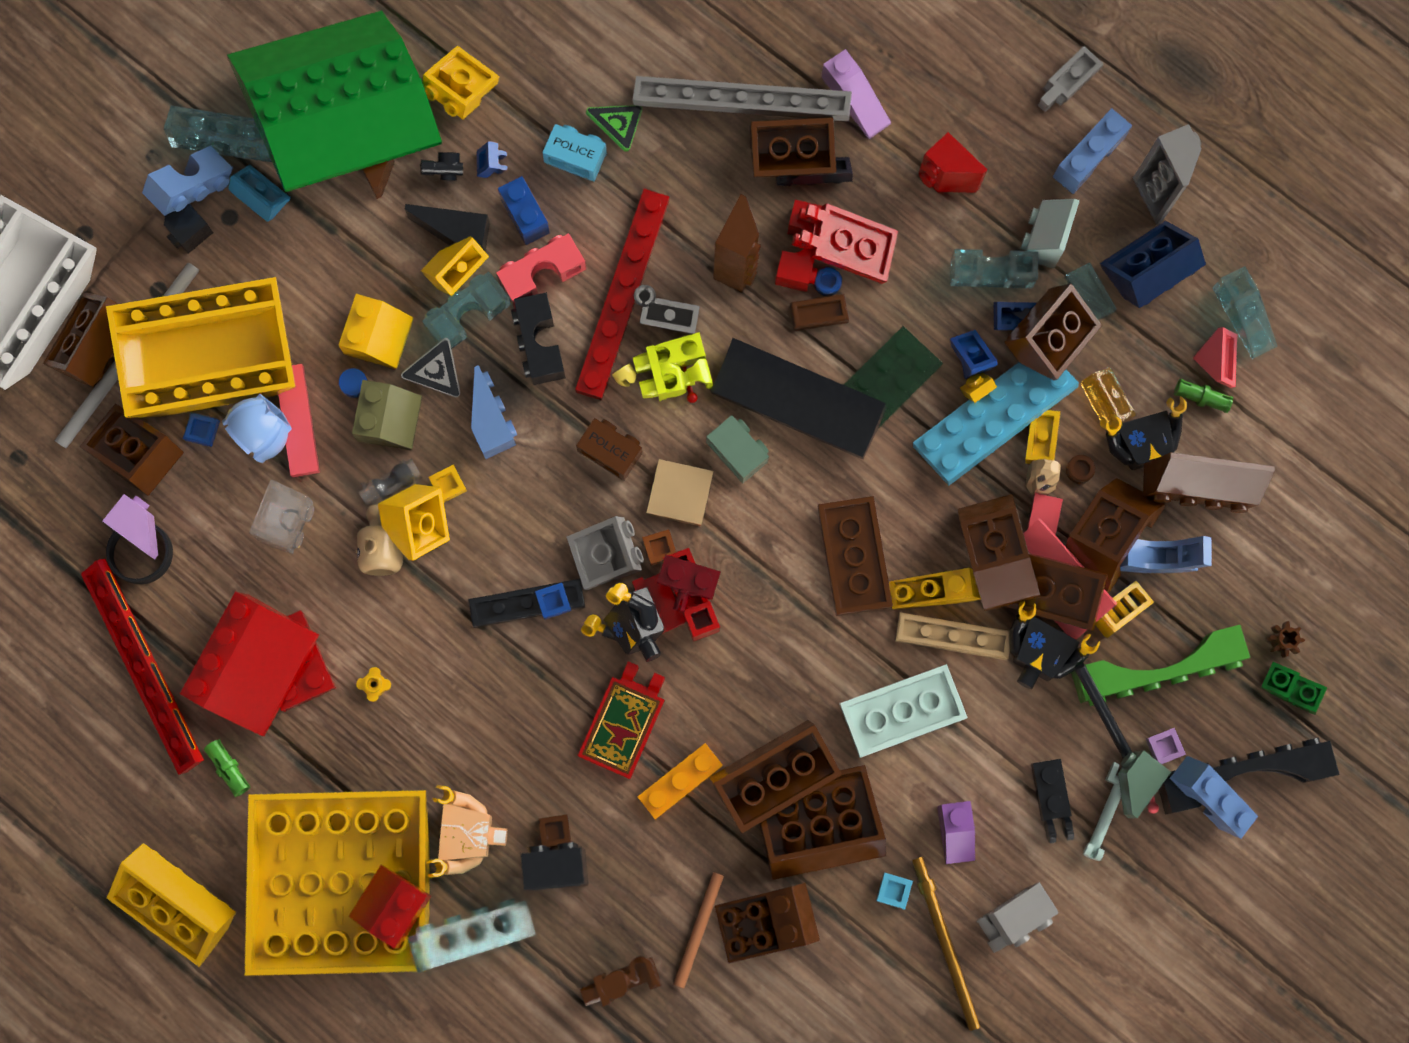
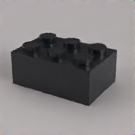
M575 842L557 844L558 850H549V847L545 845L527 847L528 853H521L524 890L535 891L589 885L585 849L578 847V844Z

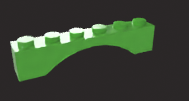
M1237 625L1205 635L1198 647L1185 659L1166 668L1132 670L1116 666L1104 660L1086 664L1085 666L1104 701L1107 702L1105 698L1107 696L1116 694L1117 699L1134 695L1133 690L1143 687L1144 692L1161 688L1160 683L1170 680L1172 685L1188 681L1187 675L1198 673L1199 678L1215 674V668L1225 666L1226 671L1243 666L1242 661L1251 657L1241 625ZM1075 671L1072 672L1080 703L1089 702L1090 706H1094Z

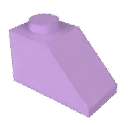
M124 494L104 518L103 522L147 555L156 559L158 548L154 516L147 511L150 505L137 496L130 499Z

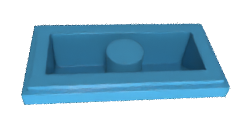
M251 165L246 166L230 178L228 190L267 222L272 220L290 200L286 193Z

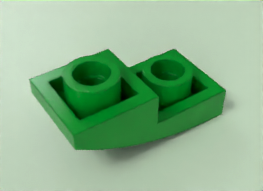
M1272 662L1261 686L1262 689L1314 715H1316L1327 691L1326 686L1300 676L1299 672Z

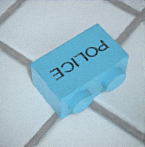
M557 124L554 125L543 150L544 163L594 182L607 154L606 143L598 136L592 134L586 136L578 133L575 128L569 125H563L562 127Z

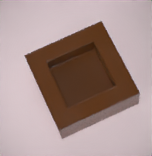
M568 814L539 818L542 845L553 847L560 843L572 842Z

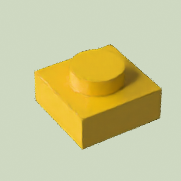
M980 373L969 377L966 380V384L960 387V390L966 398L976 403L996 389L997 385L991 377Z
M454 464L428 477L434 487H441L444 503L467 491Z

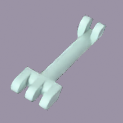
M1116 762L1112 763L1105 781L1114 785L1091 840L1086 844L1083 851L1084 856L1096 861H1100L1104 855L1105 850L1100 847L1121 799L1119 778L1116 775L1120 764Z

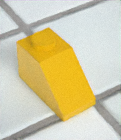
M468 237L440 250L425 265L421 272L437 290L452 296L489 256L473 237Z

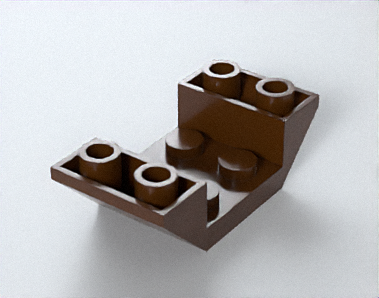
M1116 478L1098 491L1069 535L1066 547L1085 568L1108 574L1104 589L1109 594L1121 576L1120 565L1145 527H1153L1166 507V503H1156L1154 498L1143 497V491Z
M1010 494L959 508L960 524L984 611L1040 597L1013 495Z

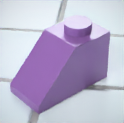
M971 801L937 806L945 864L975 861V828Z

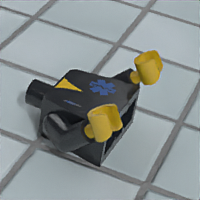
M1181 396L1180 404L1177 407H1173L1174 400L1171 397L1167 399V407L1171 410L1169 415L1166 410L1122 423L1120 418L1111 414L1113 421L1110 426L1107 420L1101 419V427L1107 430L1106 439L1110 453L1121 463L1128 465L1131 470L1143 468L1144 463L1170 452L1174 453L1178 449L1182 433V413L1187 409V402Z
M618 583L611 587L606 594V599L616 605L603 619L606 625L602 624L600 617L593 614L584 621L581 632L590 637L594 636L597 631L602 632V636L617 641L625 654L630 655L641 651L646 662L655 660L661 655L655 641L664 632V626L647 587L628 593V588L623 583Z
M1025 601L1019 603V614L1016 615L1009 631L1010 652L1014 655L1013 662L1024 668L1017 680L1020 685L1033 689L1038 677L1045 681H1050L1053 678L1061 679L1074 672V668L1082 664L1089 657V654L1097 651L1100 641L1094 647L1086 644L1091 634L1085 635L1081 642V647H1078L1079 641L1034 617L1036 614L1035 603L1030 611L1022 609Z

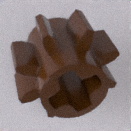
M1289 621L1282 624V629L1278 625L1271 627L1274 634L1266 638L1267 641H1271V652H1281L1282 658L1288 657L1289 650L1293 654L1300 652L1297 646L1299 643L1305 642V639L1301 638L1299 634L1301 627L1292 628ZM1284 635H1287L1289 638L1287 644H1284L1282 641L1285 638Z

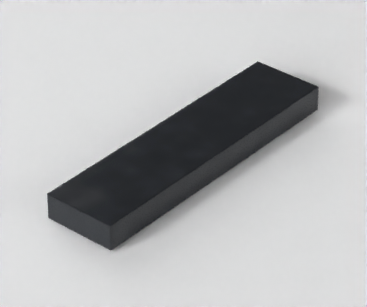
M580 579L559 582L563 583L571 610L586 608ZM559 583L468 599L473 628L543 616L535 591Z

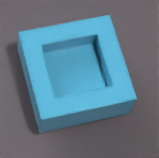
M883 873L876 901L905 909L913 881Z

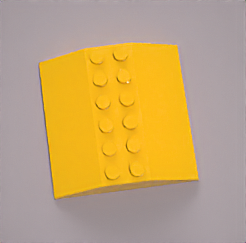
M426 790L248 794L245 976L426 971L430 900L400 948L396 949L373 936L348 917L380 865L385 866L430 894V877L427 876V874H430V864H426L430 860Z

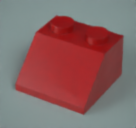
M947 132L924 154L918 174L921 181L927 187H933L937 192L976 193L980 189L988 169Z
M380 865L348 917L394 949L400 948L430 900L431 895L385 866Z

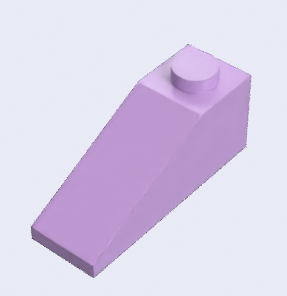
M846 49L823 64L821 78L831 90L852 92L850 115L868 139L891 125L887 114L865 75Z

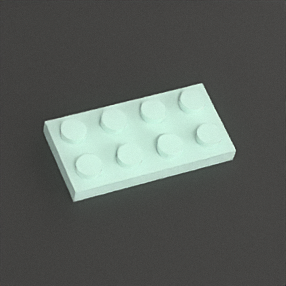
M947 664L839 704L859 758L968 718Z

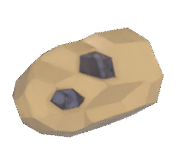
M1038 459L1030 463L1025 486L1031 495L1035 493L1048 495L1056 489L1061 468L1058 462Z

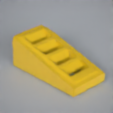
M1134 581L1113 597L1117 603L1114 608L1123 619L1120 620L1111 609L1095 625L1104 637L1108 638L1152 605L1154 601L1141 585ZM1130 592L1138 600L1141 606L1138 607L1136 603L1132 600V598L1128 595ZM1121 599H1122V600L1124 601V603L1128 606V608L1132 611L1131 613H1130V612L1125 608V606L1121 603V601H1120Z

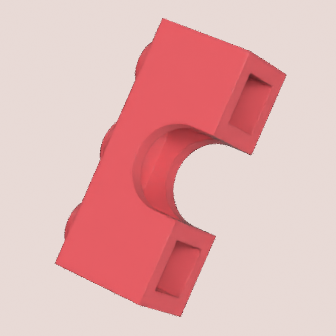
M569 233L565 236L558 235L549 240L548 245L540 249L534 248L524 254V258L515 263L514 261L507 262L500 267V271L496 272L498 281L514 308H516L514 299L538 294L533 278L540 270L550 269L555 271L562 282L586 270L585 260Z

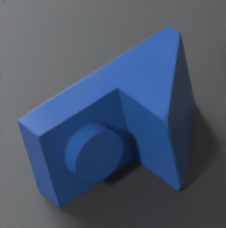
M976 329L950 338L951 347L962 362L965 379L975 374L990 371L998 365L997 359Z

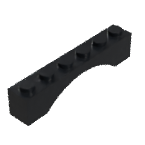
M1319 737L1302 741L1303 747L1293 749L1292 744L1275 747L1274 754L1265 756L1264 750L1247 754L1248 760L1237 762L1236 757L1219 760L1220 766L1213 767L1225 782L1237 775L1255 771L1275 772L1292 777L1302 783L1340 775L1331 742L1320 743ZM1176 770L1170 771L1171 773L1159 788L1165 815L1198 808L1202 805L1197 800L1186 796L1170 779Z

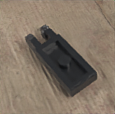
M1061 759L1032 763L1031 768L1041 821H1044L1049 844L1056 843L1057 834L1052 819L1058 818L1062 820L1063 833L1066 840H1074V830L1070 818L1072 814Z

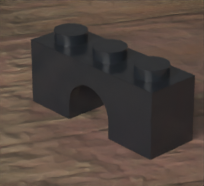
M547 292L514 299L516 308L511 309L514 326L520 325L522 333L517 335L520 352L525 351L527 361L522 362L525 377H531L533 385L565 379L559 345L544 347L535 341L537 334L541 330L554 327Z

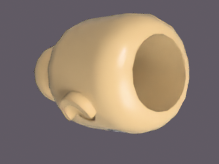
M378 504L371 505L366 511L369 526L360 529L357 533V565L359 570L367 575H392L400 571L403 564V553L382 528Z

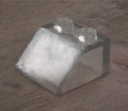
M270 480L249 533L262 544L293 554L295 548L298 549L302 544L304 538L302 530L305 522H310L313 516V501L300 492Z

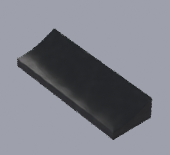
M735 338L731 340L723 365L711 390L713 395L860 459H864L887 410L885 402Z

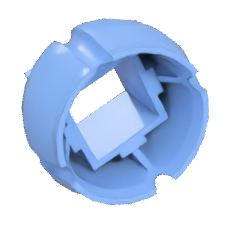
M259 394L256 398L244 399L236 403L229 409L226 417L222 420L224 426L228 425L225 430L247 454L253 452V458L260 463H264L282 451L287 442L288 433L292 430L284 413L262 394Z

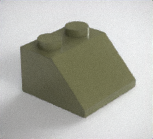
M362 380L352 435L357 442L412 450L422 396L391 384Z

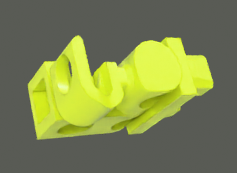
M699 332L656 346L646 347V353L633 357L637 374L652 371L653 379L639 382L643 398L658 397L659 401L667 398L681 396L687 392V386L695 385L696 381L704 383L707 389H712L713 387ZM694 364L686 372L681 370V367Z

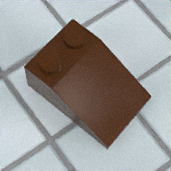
M116 403L79 446L147 496L150 495L184 453L166 435L138 417L126 418L123 408Z

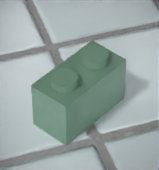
M731 415L706 436V443L743 484L768 463L769 456L767 453L769 450L759 439L755 441L749 435L750 429L742 419L736 420Z

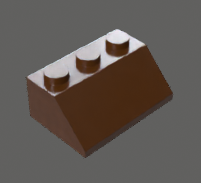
M833 118L751 122L750 142L754 178L836 174Z
M1072 283L1049 288L1004 342L1021 364L1052 380H1058L1102 325Z
M84 292L43 364L82 384L93 387L103 377L104 367L108 360L114 356L106 306L117 305V303L108 297Z

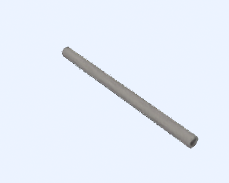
M188 262L163 296L183 293L195 278L199 269ZM115 360L54 440L65 449H67L117 382L118 375Z

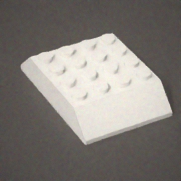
M1 195L0 387L6 390L30 374L88 285L97 248Z

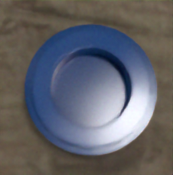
M831 267L820 269L817 272L814 283L816 291L823 296L835 295L841 288V274Z
M347 369L339 378V387L346 396L356 398L360 395L362 380H367V378L359 369Z

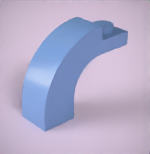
M1200 536L1176 541H1146L1137 539L1120 565V571L1135 573H1182L1198 571V568L1212 566L1211 537Z

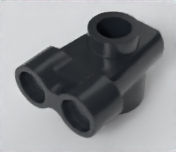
M438 152V162L421 160L420 174L429 176L439 174L440 180L457 181V175H463V163L460 162V153Z

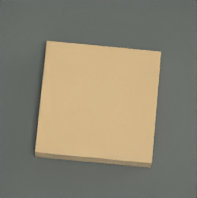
M659 459L646 514L702 526L714 471Z

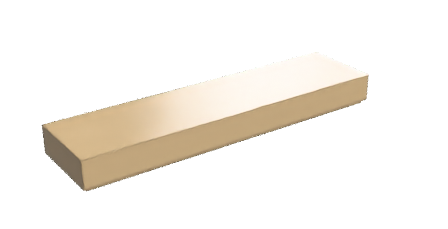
M899 613L895 642L1008 660L1010 643L1008 630L906 613Z

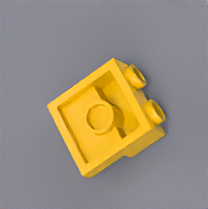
M457 45L423 74L422 83L428 100L434 101L436 99L444 105L448 115L452 117L457 115L464 119L480 105L481 98L498 84L500 76Z

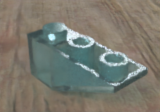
M1244 266L1220 278L1212 289L1251 358L1254 359L1276 348L1277 343L1259 289L1247 268Z

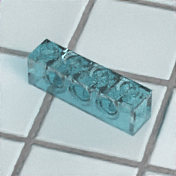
M170 106L164 131L171 147L200 151L211 145L221 155L272 162L253 118Z
M513 898L498 903L499 909L489 912L487 906L471 911V918L462 920L461 915H457L443 920L445 926L434 928L433 923L416 928L417 934L408 937L417 973L535 936L526 901L516 903ZM495 918L501 920L503 924L502 932H498L495 929ZM468 926H471L476 932L474 941L470 940L467 936ZM441 934L448 938L449 946L447 950L443 949L439 944Z

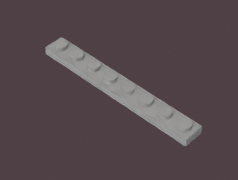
M636 76L633 94V104L635 106L810 119L833 118L837 121H849L852 92L643 76Z

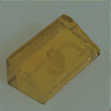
M1111 367L1092 373L1081 381V385L1100 421L1105 419L1110 426L1113 421L1111 414L1120 418L1122 423L1136 416Z

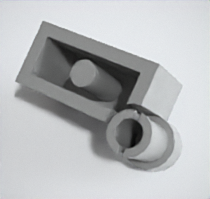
M641 285L635 290V302L643 307L640 324L695 334L700 306L656 298L654 289L649 285Z
M1039 882L1028 886L995 908L993 912L991 911L985 914L983 918H979L976 922L989 939L987 943L993 953L1007 945L1014 944L1015 947L1022 945L1030 939L1028 933L1034 929L1040 932L1053 924L1051 918L1059 912Z

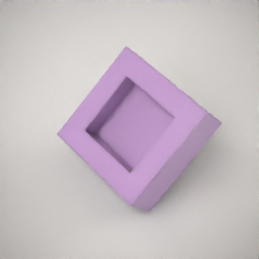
M1175 728L1146 739L1153 758L1160 764L1186 755Z

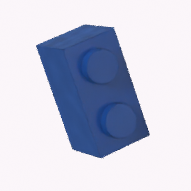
M523 176L498 188L500 199L525 245L550 233L548 222Z

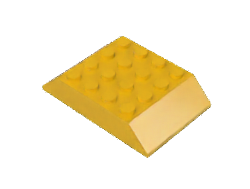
M276 277L106 306L123 410L126 418L162 417L235 404L244 399L256 398L259 394L269 398L296 388Z

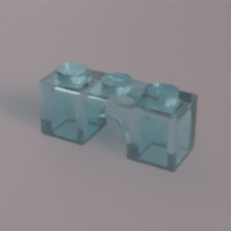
M955 249L950 259V286L1033 288L1038 279V252L1010 251L1008 255L1003 257L983 256V250Z
M490 272L484 275H477L470 281V286L466 289L456 291L452 296L448 297L447 303L440 308L435 307L427 312L422 322L436 343H439L444 338H448L451 349H453L467 338L464 328L460 325V319L465 312L478 310L490 321L511 305L509 296Z

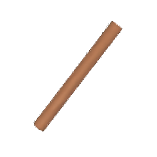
M713 872L673 985L684 988L724 878L723 875Z

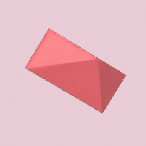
M1221 327L1214 332L1193 359L1215 381L1229 388H1235L1237 334Z

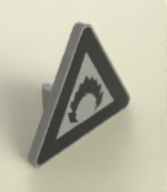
M448 338L442 339L401 374L402 378L454 397L460 395L457 373Z

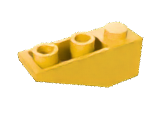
M972 568L889 581L893 603L892 609L894 610L981 600Z

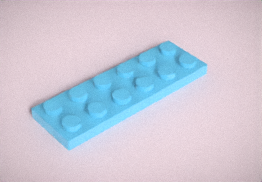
M1018 362L994 380L997 385L996 389L976 403L971 400L965 402L915 440L913 447L949 486L1022 431L1032 421L1039 418L1045 411L1077 389L1079 382L1067 370L1063 372L1058 380H1052Z

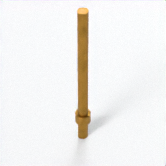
M923 857L913 859L912 862L919 880L917 886L920 895H924L969 1031L978 1029L980 1024L935 894L937 888L934 879H930Z

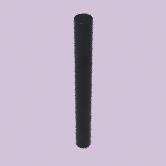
M1084 663L1079 664L1074 670L1124 759L1132 750Z

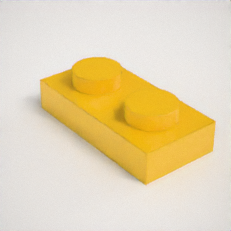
M1047 410L1030 423L1025 464H1030L1038 459L1055 460L1060 411Z

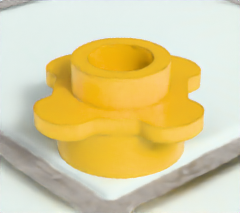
M372 667L364 678L357 680L356 686L367 694L369 701L375 702L379 699V696L391 688V682L388 679H384L379 668ZM372 682H376L375 687L371 686Z

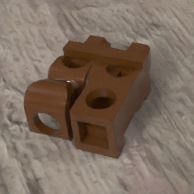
M638 956L628 966L617 969L607 976L605 972L593 977L594 983L580 988V992L585 1006L601 1001L602 1006H606L615 1001L614 999L624 996L630 988L648 983L649 989L652 990L662 986V982L653 957Z

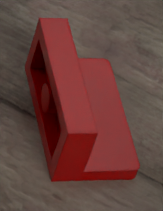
M659 574L645 580L641 577L632 581L634 591L647 587L663 623V633L685 624L683 614L679 612L680 607L678 611L673 609L676 599L671 588L657 584Z

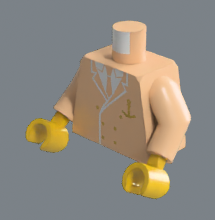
M437 785L435 787L442 789L444 792L441 799L433 798L434 802L443 804L438 859L426 862V864H435L436 872L427 874L428 877L463 874L480 865L483 857H488L489 845L506 846L507 828L491 827L492 816L487 814L486 806L469 794L451 790L447 786Z

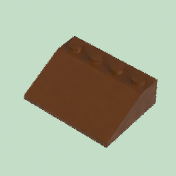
M865 765L840 770L842 775L760 823L772 880L886 856V837Z

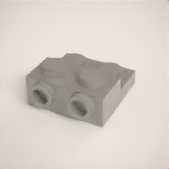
M615 516L567 536L584 590H590L609 581L619 580L642 571L640 563L644 561L643 555L638 547H634L631 539L635 535L634 528L630 521H625L624 517Z

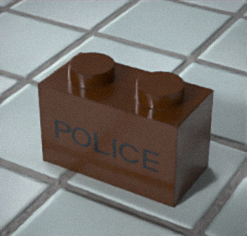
M594 418L577 443V452L625 481L642 455V447L639 446L640 442L629 434H626L624 437L616 432V426L609 421L603 419L600 422Z

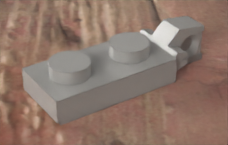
M1083 46L1048 80L1043 88L1046 94L1040 98L1037 106L1046 112L1055 102L1060 106L1064 102L1066 103L1104 64Z

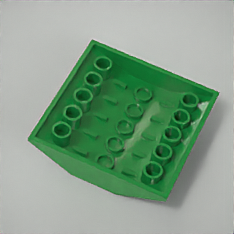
M382 10L227 54L228 61L285 192L442 144L421 78L402 37Z

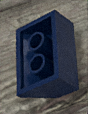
M1164 221L1101 262L1100 265L1122 297L1138 308H1141L1165 291L1172 289L1174 285L1188 276L1193 275L1197 270L1205 266L1206 262L1197 237L1168 221Z

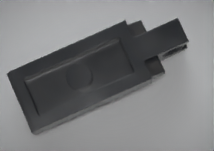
M836 157V174L776 176L777 185L791 186L792 184L814 185L819 183L839 184L853 181L849 157Z

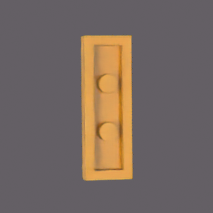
M704 743L641 793L638 799L656 820L723 767V764L708 745Z

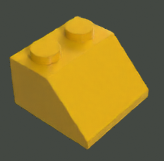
M356 294L338 346L344 355L397 370L414 318L383 301Z
M414 484L378 503L382 528L388 533L391 541L408 560L414 561L450 540L441 487Z

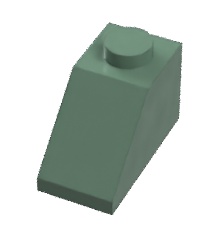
M1144 750L1129 752L1122 760L1121 766L1123 767L1118 773L1123 814L1127 818L1139 817L1171 773Z

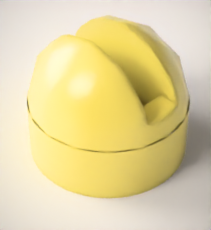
M631 363L613 373L612 376L620 386L629 387L630 383L636 381L637 374Z

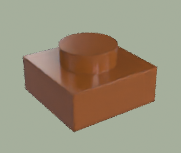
M669 529L642 537L650 566L662 563V558L665 555L676 553Z

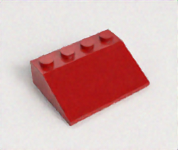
M235 591L180 694L227 720L260 736H265L320 634L251 595Z

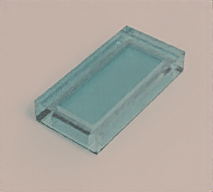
M1091 263L1065 275L1067 283H1072L1098 320L1117 310Z

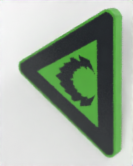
M641 106L587 108L586 114L623 151L628 152L630 150L642 112Z

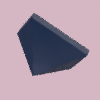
M993 302L994 330H1015L1037 302Z

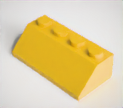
M144 843L121 862L107 896L108 900L198 967L203 964L226 933L236 913L227 903L219 900L207 891L204 886L188 877L180 868L172 865L160 856L157 851L152 850Z

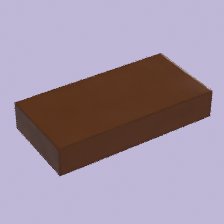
M845 294L790 302L794 331L849 323Z

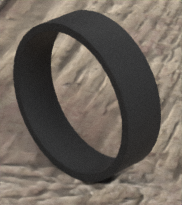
M155 525V529L159 531L165 542L166 552L161 566L151 575L134 579L123 576L116 567L114 550L122 535L114 531L106 547V558L111 570L120 578L133 584H148L156 581L166 573L172 562L173 546L168 535Z

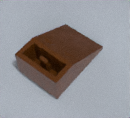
M806 883L715 905L728 963L820 941Z

